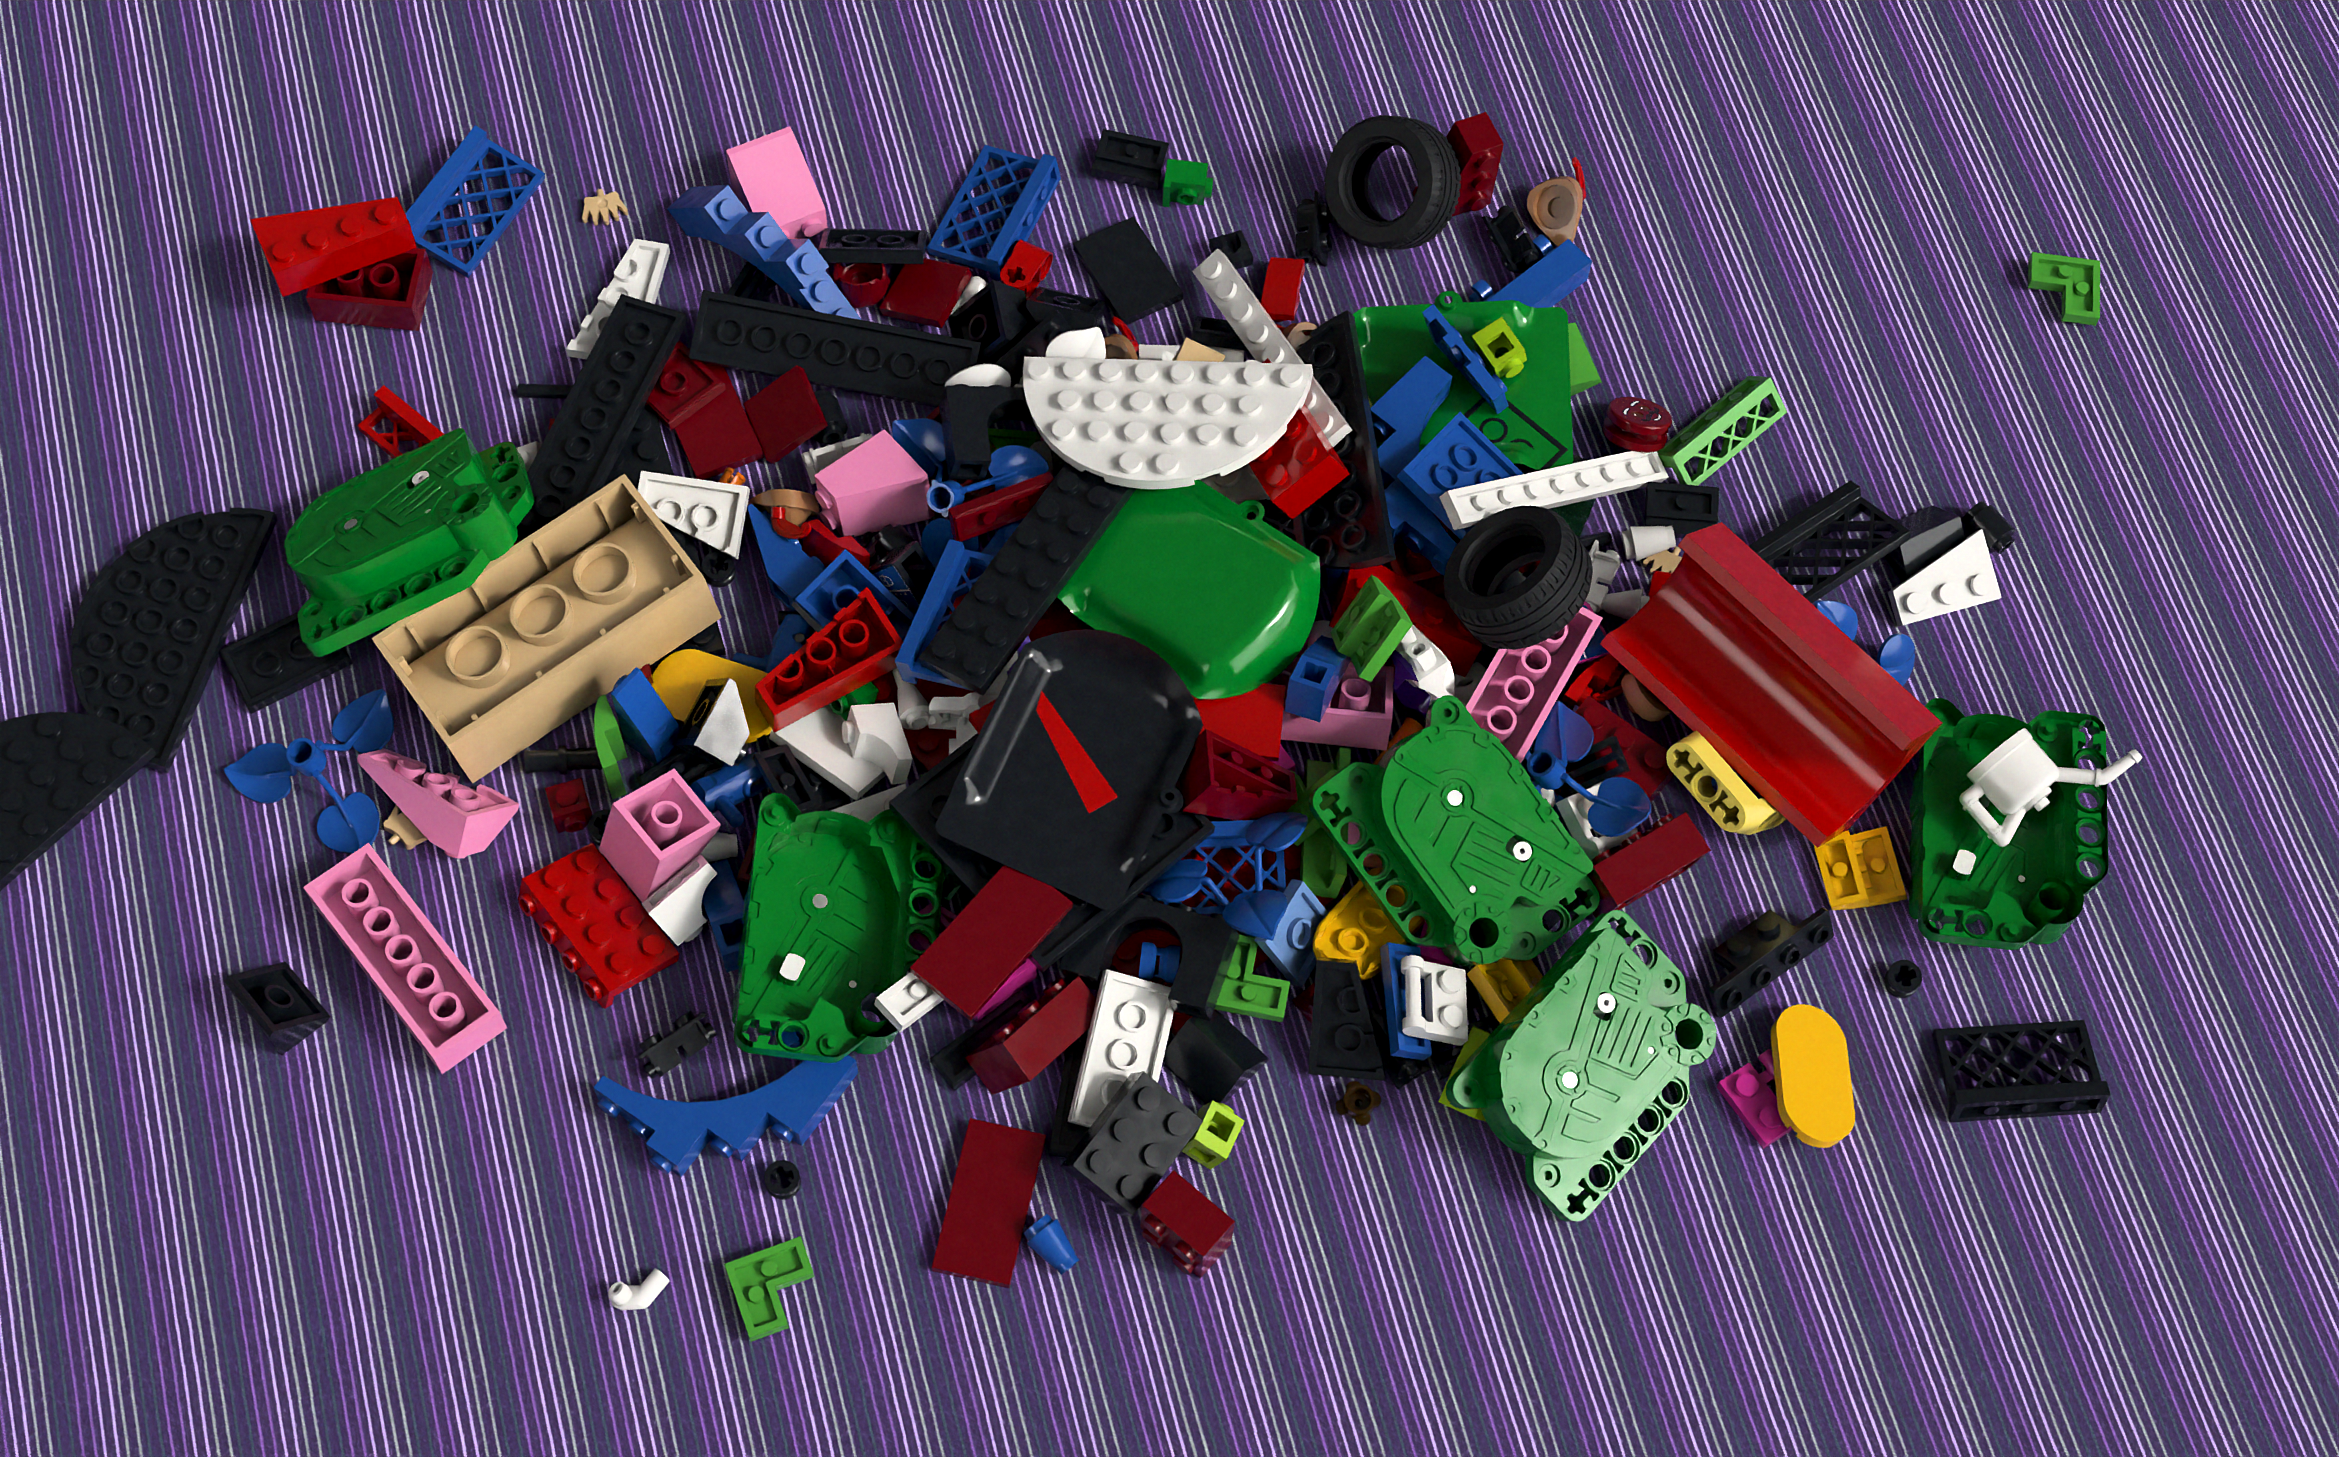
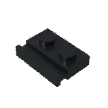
M1103 129L1095 161L1091 168V176L1157 190L1168 155L1169 143Z
M1648 482L1645 496V526H1672L1675 538H1684L1686 534L1717 524L1719 487Z

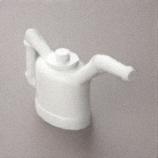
M2023 728L1991 752L1966 775L1973 782V785L1960 795L1959 801L1963 805L1964 811L1967 810L1988 834L1987 837L1992 839L1996 845L2004 847L2010 843L2027 811L2035 807L2039 812L2050 803L2046 797L2052 792L2050 786L2054 782L2090 784L2099 787V785H2106L2115 780L2133 764H2138L2143 757L2134 749L2103 770L2100 768L2090 770L2057 767L2033 740L2032 735L2027 729ZM1984 794L2003 815H2006L2002 825H1999L1978 801Z

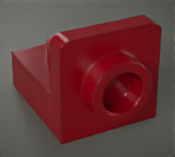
M581 777L545 788L558 833L564 831L577 832L588 825V821L593 814Z

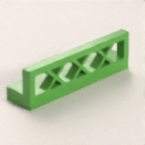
M1746 377L1671 438L1663 449L1657 451L1663 466L1673 469L1680 484L1698 486L1787 413L1771 377ZM1767 397L1773 410L1765 417L1758 416L1761 401ZM1741 417L1748 418L1745 433L1741 437L1734 436L1737 420ZM1716 437L1724 438L1721 453L1716 457L1710 456L1712 441ZM1692 457L1699 458L1697 472L1690 478L1684 464Z
M1340 747L1333 763L1308 759L1304 767V785L1307 790L1332 768L1339 772L1344 767L1350 765L1351 749ZM1344 810L1343 813L1335 814L1336 818L1329 821L1333 826L1337 820L1348 816V814ZM1345 823L1340 831L1342 840L1347 844L1349 823ZM1320 827L1301 843L1300 880L1304 881L1315 896L1336 899L1347 876V861L1323 828Z

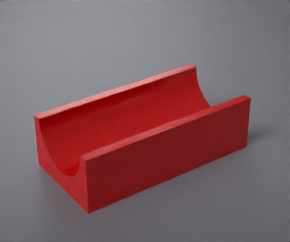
M1720 522L1686 534L1678 545L1684 551L1683 557L1668 580L1635 615L1617 629L1609 632L1600 645L1693 732L1697 730L1728 765L1818 848L1851 828L1943 722L1725 524Z

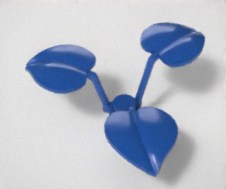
M928 418L899 419L892 423L894 440L928 474V479L938 469L936 478L932 480V486L929 488L926 497L929 507L936 512L942 513L943 517H949V508L963 503L965 493L995 484V491L1044 474L1049 470L1048 462L1037 451L1021 445H1008L997 449L991 454L992 461L988 470L993 476L992 478L964 487L954 480L942 482L945 472V466L942 461L946 460L942 424ZM937 518L931 521L922 532L921 546L935 569L948 540H955L952 535L950 520L947 518ZM979 535L962 541L966 550L980 551Z
M1814 601V606L1853 641L1858 628L1856 612L1850 606L1838 601ZM1902 633L1893 634L1882 643L1877 654V663L1902 686L1909 679L1914 667V652L1916 649L1912 639Z
M384 689L369 692L357 698L339 712L332 726V734L336 740L344 744L323 743L321 740H317L314 744L308 738L295 739L287 748L279 743H265L253 748L238 761L225 767L224 772L239 792L255 802L264 804L274 803L285 798L290 793L292 787L290 776H295L298 771L304 776H314L336 803V805L324 809L318 818L317 833L320 840L328 848L336 852L348 854L354 853L367 843L372 845L378 834L380 823L377 806L369 796L362 792H354L344 800L341 799L321 773L327 762L323 750L346 752L353 746L356 751L363 754L382 749L390 741L394 732V717L388 694Z
M1556 701L1537 734L1534 747L1535 752L1531 754L1527 761V770L1535 779L1532 782L1542 796V788L1555 790L1564 783H1567L1587 800L1594 802L1588 811V821L1594 831L1606 837H1617L1628 833L1644 822L1651 813L1649 797L1637 783L1624 777H1612L1604 780L1596 796L1587 791L1566 773L1567 761H1580L1589 753L1594 742V732L1585 718L1569 709L1562 702Z
M1296 812L1272 813L1258 818L1248 827L1245 834L1248 844L1256 846V893H1240L1230 903L1211 878L1205 876L1208 871L1206 863L1195 859L1180 860L1144 889L1142 893L1150 895L1155 900L1161 902H1180L1195 895L1201 889V886L1205 885L1225 907L1223 919L1228 926L1238 930L1240 935L1273 941L1278 924L1287 910L1288 902L1284 893L1280 891L1263 890L1262 854L1265 849L1277 852L1294 844L1304 832L1308 824V817L1306 814Z

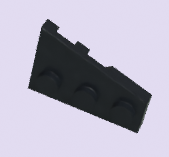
M1317 957L1308 1074L1386 1081V1074L1357 961Z

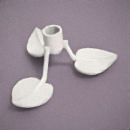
M1099 327L1064 332L1056 336L1048 344L1045 357L1105 359L1106 348L1101 329ZM978 364L954 374L945 382V387L957 384L1010 387L1011 377L1008 371L998 365ZM1023 376L1019 384H1015L1014 387H1023ZM1045 441L1035 442L1030 448L1045 458L1048 462V472L1050 471L1054 476L1050 446Z

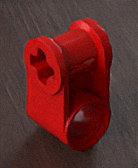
M1020 239L1016 243L1008 261L1001 269V283L1024 290L1027 300L1048 274L1053 261V253Z

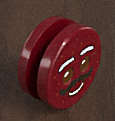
M1619 397L1613 399L1608 405L1607 417L1604 420L1602 432L1609 441L1622 448L1644 453L1656 452L1663 449L1666 444L1668 428H1671L1672 416L1665 408L1652 401L1637 397Z

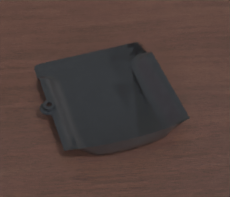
M1069 630L1044 636L1025 644L958 774L950 796L936 822V831L942 837L1107 911L1116 910L1124 898L1162 813H1176L1183 806V795L1175 788V785L1203 727L1192 695L1182 679L1162 657L1147 646L1120 634L1102 630ZM1041 691H1043L1118 796V798L1091 813L1085 807L1036 711ZM1166 793H1173L1175 796L1172 801H1168L1165 798Z

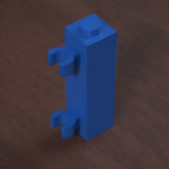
M1540 234L1532 240L1539 252V261L1496 294L1493 293L1492 288L1486 281L1480 279L1471 286L1474 293L1469 296L1471 302L1515 300L1534 308L1552 307L1587 281L1592 260L1569 239L1554 249L1551 242L1544 235Z

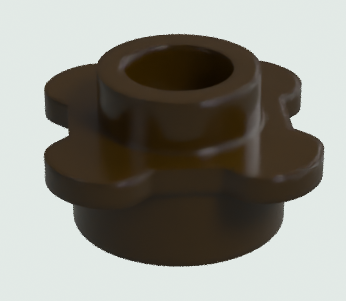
M1351 1081L1346 1085L1343 1099L1336 1102L1335 1108L1339 1115H1348L1355 1119L1357 1125L1365 1126L1371 1121L1370 1114L1373 1109L1380 1106L1381 1096L1358 1081ZM1357 1100L1362 1102V1105L1359 1107L1355 1105Z

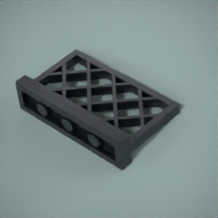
M1850 480L1749 545V547L1773 569L1788 567V574L1780 575L1791 585H1813L1812 589L1803 594L1810 603H1813L1910 540L1911 535L1910 530L1861 496L1860 486ZM1862 512L1870 517V521H1850ZM1833 531H1843V539H1822ZM1848 531H1869V539H1848ZM1874 531H1890L1894 534L1889 539H1874ZM1805 549H1816L1815 557H1794ZM1821 549H1842L1841 557H1820ZM1847 549H1868V552L1861 557H1846ZM1793 567H1814V575H1793ZM1819 567H1840V571L1833 575H1819Z
M2085 1020L1934 1029L1932 1037L1949 1101L1946 1107L1949 1123L2101 1113L2111 1095L2107 1081H2101ZM2076 1033L2079 1047L2075 1052L2056 1040L2059 1034ZM2032 1035L2043 1042L2044 1046L2035 1054L2018 1042L2022 1036ZM1985 1038H1996L2007 1047L2000 1056H1997L1982 1046L1981 1043ZM1958 1040L1968 1047L1969 1050L1960 1059L1947 1050L1945 1041ZM2049 1047L2068 1059L2060 1070L2041 1058ZM2011 1050L2030 1061L2023 1072L2004 1060ZM1974 1052L1993 1064L1985 1075L1966 1063ZM2074 1063L2087 1072L2089 1081L2077 1082L2065 1074V1072ZM2036 1065L2054 1078L2049 1084H2039L2027 1075ZM1998 1067L2016 1081L2012 1086L2002 1087L1989 1077ZM1959 1070L1978 1082L1973 1089L1957 1090L1954 1076Z

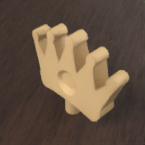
M603 189L596 190L597 196L584 198L583 223H587V219L591 215L595 226L598 225L600 216L604 220V224L609 225V214L614 217L615 221L620 220L618 209L624 215H628V209L615 191L604 195Z
M1674 547L1672 553L1665 550L1649 556L1643 560L1642 565L1647 567L1648 564L1653 563V567L1649 572L1650 575H1652L1653 571H1659L1660 569L1662 572L1673 573L1682 557L1678 556L1681 549Z
M395 805L389 818L384 822L385 831L393 834L388 842L393 846L400 840L407 850H411L416 845L427 841L428 839L403 812L399 814L401 809Z

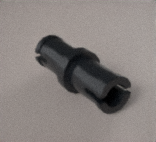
M559 745L558 749L524 750L526 774L560 771V775H566L568 771L602 770L596 747L567 749V745Z

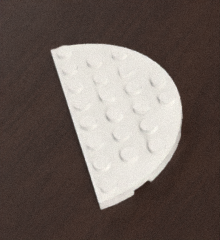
M1024 356L1023 388L1026 402L1037 430L1050 448L1065 462L1081 472L1087 470L1104 477L1105 482L1140 489H1172L1195 485L1194 480L1206 478L1217 473L1222 477L1253 461L1273 446L1288 430L1287 424L1297 410H1301L1305 403L1313 377L1312 364Z

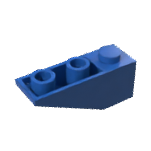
M753 504L747 506L750 525L770 591L790 611H796L792 606L795 598L826 567L817 557H809L802 551V546L797 539H788L777 534L772 527L771 515L765 510L760 512Z
M1321 635L1301 655L1289 679L1284 711L1320 723L1351 661L1349 656L1338 652L1333 638Z
M636 667L629 675H623L618 679L613 687L611 697L624 741L656 765L676 749L672 744L680 731V727L645 675Z
M725 859L710 864L717 872V875L708 884L702 898V904L726 973L739 969L737 963L739 945L743 935L744 920H742L744 900L729 862Z

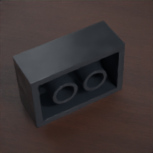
M1144 1071L1131 1073L1060 1167L1120 1216H1133L1203 1123V1120Z

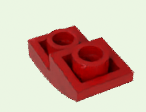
M1270 257L1261 305L1273 321H1294L1300 302L1299 289L1305 272V259Z
M819 519L808 521L812 528L808 536L803 538L802 551L809 557H817L827 568L846 549L868 570L870 553L851 535L837 538Z
M1611 654L1599 659L1577 677L1561 701H1564V705L1573 710L1576 705L1580 706L1592 692L1594 694L1601 693L1605 685L1613 688L1624 670L1618 666L1620 662Z

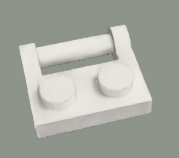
M1600 785L1586 790L1597 796ZM1577 793L1557 802L1556 805L1572 837L1576 839L1590 860L1608 849L1622 845L1621 842L1638 832L1635 827L1628 833L1617 837H1593L1590 831L1593 828L1588 821V811L1594 802L1587 800L1580 793Z
M1416 955L1403 957L1401 959V973L1405 975L1406 1017L1402 1020L1403 1033L1408 1036L1462 1046L1468 1041L1466 970L1427 962L1422 957ZM1420 978L1424 979L1425 1018L1422 1017Z

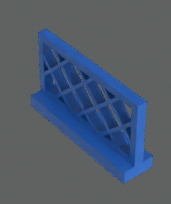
M475 125L405 213L417 248L426 249L427 254L469 278L544 181L545 173L487 139V132ZM490 152L502 159L503 167L484 170L482 160ZM524 172L533 178L528 185L513 187L510 174ZM506 176L508 188L488 190L486 178ZM481 179L484 192L464 194L463 185L466 181ZM511 197L512 206L509 210L493 211L491 199ZM486 200L489 213L469 216L467 202ZM462 203L464 217L444 218L443 210L447 205ZM491 221L493 230L489 235L474 237L471 224ZM467 225L470 238L449 240L447 227ZM442 228L445 242L431 244L422 237L427 230ZM472 246L474 255L467 264L453 257L452 249Z
M984 145L927 246L928 254L989 271L993 280L1000 281L1001 269L1011 256L1016 243L1020 239L1027 242L1061 180L1056 157L1043 154L1041 159H1036ZM990 158L1003 161L1004 166L986 172L984 168ZM1023 168L1033 170L1031 176L1018 181L1013 173ZM1009 174L1013 183L994 189L991 181ZM987 183L989 192L974 198L971 197L970 192L974 187ZM1017 191L1019 195L1017 201L1002 206L999 198ZM995 200L998 209L983 215L979 214L977 206ZM969 209L973 210L975 218L957 224L956 217L959 213ZM1003 217L1005 223L1002 228L988 233L984 224ZM978 226L981 227L984 235L965 241L962 235L963 232ZM958 235L961 244L950 248L941 246L943 240ZM989 244L990 250L985 258L974 256L970 252L971 249Z
M948 540L895 659L902 681L917 684L918 679L967 689L921 666L919 657L951 616V614L949 615L950 611L954 612L955 607L953 604L955 599L968 593L979 577L970 581L966 575L971 563L988 567L994 559V555L966 550L963 542Z
M1255 820L1211 821L1215 826L1214 833L1193 849L1204 859L1202 862H1205L1206 865L1209 864L1224 877L1217 884L1219 890L1228 881L1240 893H1254L1256 891L1255 884L1248 891L1232 877L1245 862L1255 870V861L1250 857L1255 852L1256 846L1248 844L1245 838L1246 830ZM1240 848H1251V849H1250L1247 853H1245V852L1242 851ZM1213 849V851L1209 855H1207L1203 850ZM1221 849H1232L1242 858L1229 873L1212 859ZM1284 850L1275 852L1276 861L1267 871L1262 868V881L1267 880L1274 888L1284 893L1286 889ZM1275 869L1277 871V881L1270 876ZM1201 886L1199 891L1205 898L1197 907L1191 908L1196 913L1210 916L1212 913L1223 915L1225 907L1214 896L1212 891L1209 892L1205 887ZM1209 901H1211L1215 905L1210 907H1204ZM1164 902L1163 904L1169 905L1171 902Z

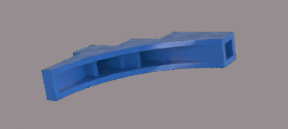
M729 185L690 187L667 208L687 236L700 237L735 252L776 282L803 309L862 320L825 271L829 265L809 239H788L769 212H748Z
M1424 356L1370 410L1375 439L1380 442L1384 441L1377 451L1393 544L1400 538L1403 539L1405 545L1412 552L1423 555L1431 562L1433 568L1438 573L1444 575L1447 562L1457 543L1448 535L1434 513L1396 477L1418 455L1421 436L1432 414L1447 398L1450 391L1452 376L1427 356Z
M849 1055L836 1063L804 1060L776 1081L750 1093L717 1101L689 1103L657 1099L631 1091L605 1076H602L593 1088L599 1100L597 1105L602 1111L612 1118H616L618 1115L630 1122L628 1127L642 1139L647 1140L650 1136V1139L646 1142L651 1156L649 1161L665 1174L673 1171L682 1177L710 1140L712 1141L710 1146L720 1155L727 1159L733 1155L741 1162L770 1125H772L771 1131L784 1142L790 1143L793 1140L803 1146L856 1077L858 1068L856 1060Z

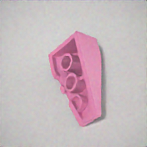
M387 749L358 754L357 762L421 833L431 843L443 849L446 855L453 858H465L467 855L484 851L519 808V803L490 787L480 784L475 790L459 784L460 776L449 772L445 775L427 772L425 763Z

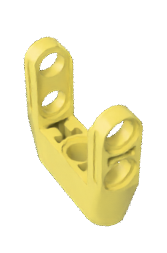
M1697 730L1670 746L1666 756L1668 767L1723 830L1752 835L1774 828L1786 820L1765 798L1758 799ZM1712 777L1717 782V792L1712 787Z

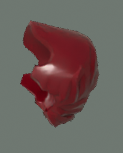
M835 263L833 281L853 308L859 309L872 306L883 298L890 284V278L884 263H853L848 267H842L840 263Z

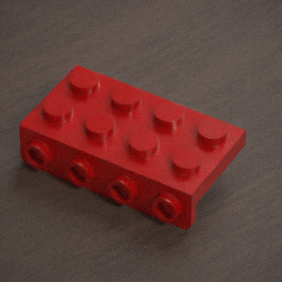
M593 843L522 878L518 896L521 910L525 915L533 917L539 925L544 940L557 948L567 970L577 974L583 982V987L588 997L592 1001H597L602 1008L606 1009L611 1006L614 996L678 962L680 953Z

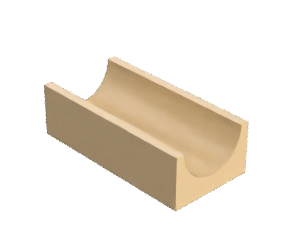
M623 474L512 546L501 557L490 561L477 580L467 589L397 621L371 639L473 784L595 703L598 697L610 693L615 683L623 675H629L636 667L641 670L646 664L652 665L721 619L722 616L704 576L628 477Z

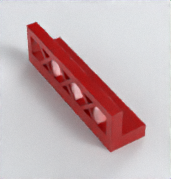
M385 385L373 394L378 408L357 425L361 433L393 459L403 454L399 451V441L415 440L419 447L444 435L443 432ZM384 417L394 423L393 433L378 434L372 428Z

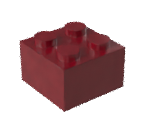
M1175 1170L1169 1174L1142 1204L1140 1228L1143 1230L1142 1236L1156 1249H1160L1162 1246L1172 1254L1173 1263L1187 1275L1193 1272L1201 1279L1231 1245L1235 1221Z

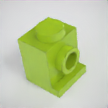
M1502 317L1472 335L1475 350L1481 355L1493 374H1496L1499 378L1503 375L1506 378H1511L1522 371L1524 368L1523 363L1527 361L1525 349ZM1505 352L1504 355L1497 359L1498 354Z
M1213 1100L1199 1109L1197 1116L1203 1120V1123L1182 1150L1183 1153L1210 1170L1227 1160L1245 1122L1235 1115L1229 1106Z

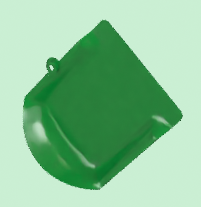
M1454 291L1440 293L1436 297L1434 305L1448 323L1460 333L1464 343L1470 350H1475L1472 335L1501 317L1504 319L1524 347L1527 361L1523 363L1524 368L1520 373L1511 378H1506L1505 375L1500 377L1508 389L1505 392L1506 399L1568 449L1550 468L1573 464L1568 315L1565 309L1561 307L1534 308L1515 300L1462 302L1460 295ZM1446 296H1451L1453 298V301L1451 303H1445L1444 298ZM1432 304L1363 307L1355 312L1353 316L1355 317L1367 393L1372 405L1424 356H1427L1452 376L1449 395L1432 414L1419 443L1420 452L1459 412L1464 415L1482 397L1433 343L1422 314ZM1505 352L1498 354L1497 359L1504 355ZM1486 364L1485 369L1489 372L1491 376L1494 375L1488 367V365ZM1485 401L1467 418L1478 429L1482 422L1488 418L1502 419L1508 427L1507 436L1502 441L1493 444L1513 464H1524L1535 470H1541L1560 451V449L1508 407L1497 415ZM1490 421L1483 427V434L1488 439L1496 440L1504 434V427L1498 421ZM1515 439H1524L1529 441L1532 444L1533 448L1529 447L1527 444L1523 442L1516 443L1511 441ZM1376 440L1377 449L1384 443V441L1380 442Z
M1199 479L1194 480L1195 485L1172 489L1137 488L1058 594L1057 598L1074 615L1094 629L1123 635L1150 648L1174 669L1190 694L1197 699L1233 697L1255 690L1263 683L1270 682L1292 663L1310 634L1320 594L1319 556L1264 522L1262 518L1265 509L1259 501L1247 500L1238 505ZM1253 512L1256 517L1253 520H1248L1247 514Z

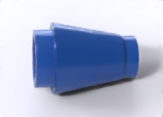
M1049 1214L1040 1218L1023 1233L1029 1241L1027 1245L1055 1270L1057 1269L1061 1275L1080 1260L1076 1256L1058 1219L1053 1220Z

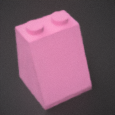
M790 126L726 150L732 191L748 212H769L788 239L812 237L828 228L825 206Z
M885 429L814 475L817 486L815 496L822 507V512L819 513L820 517L829 530L836 529L842 537L854 535V537L861 536L866 532L871 531V533L881 531L889 524L893 527L899 524L903 526L929 520L935 516L934 510L927 503L926 496L930 488L928 474Z
M672 769L612 804L599 850L643 903L704 850L719 830L721 824L678 772Z

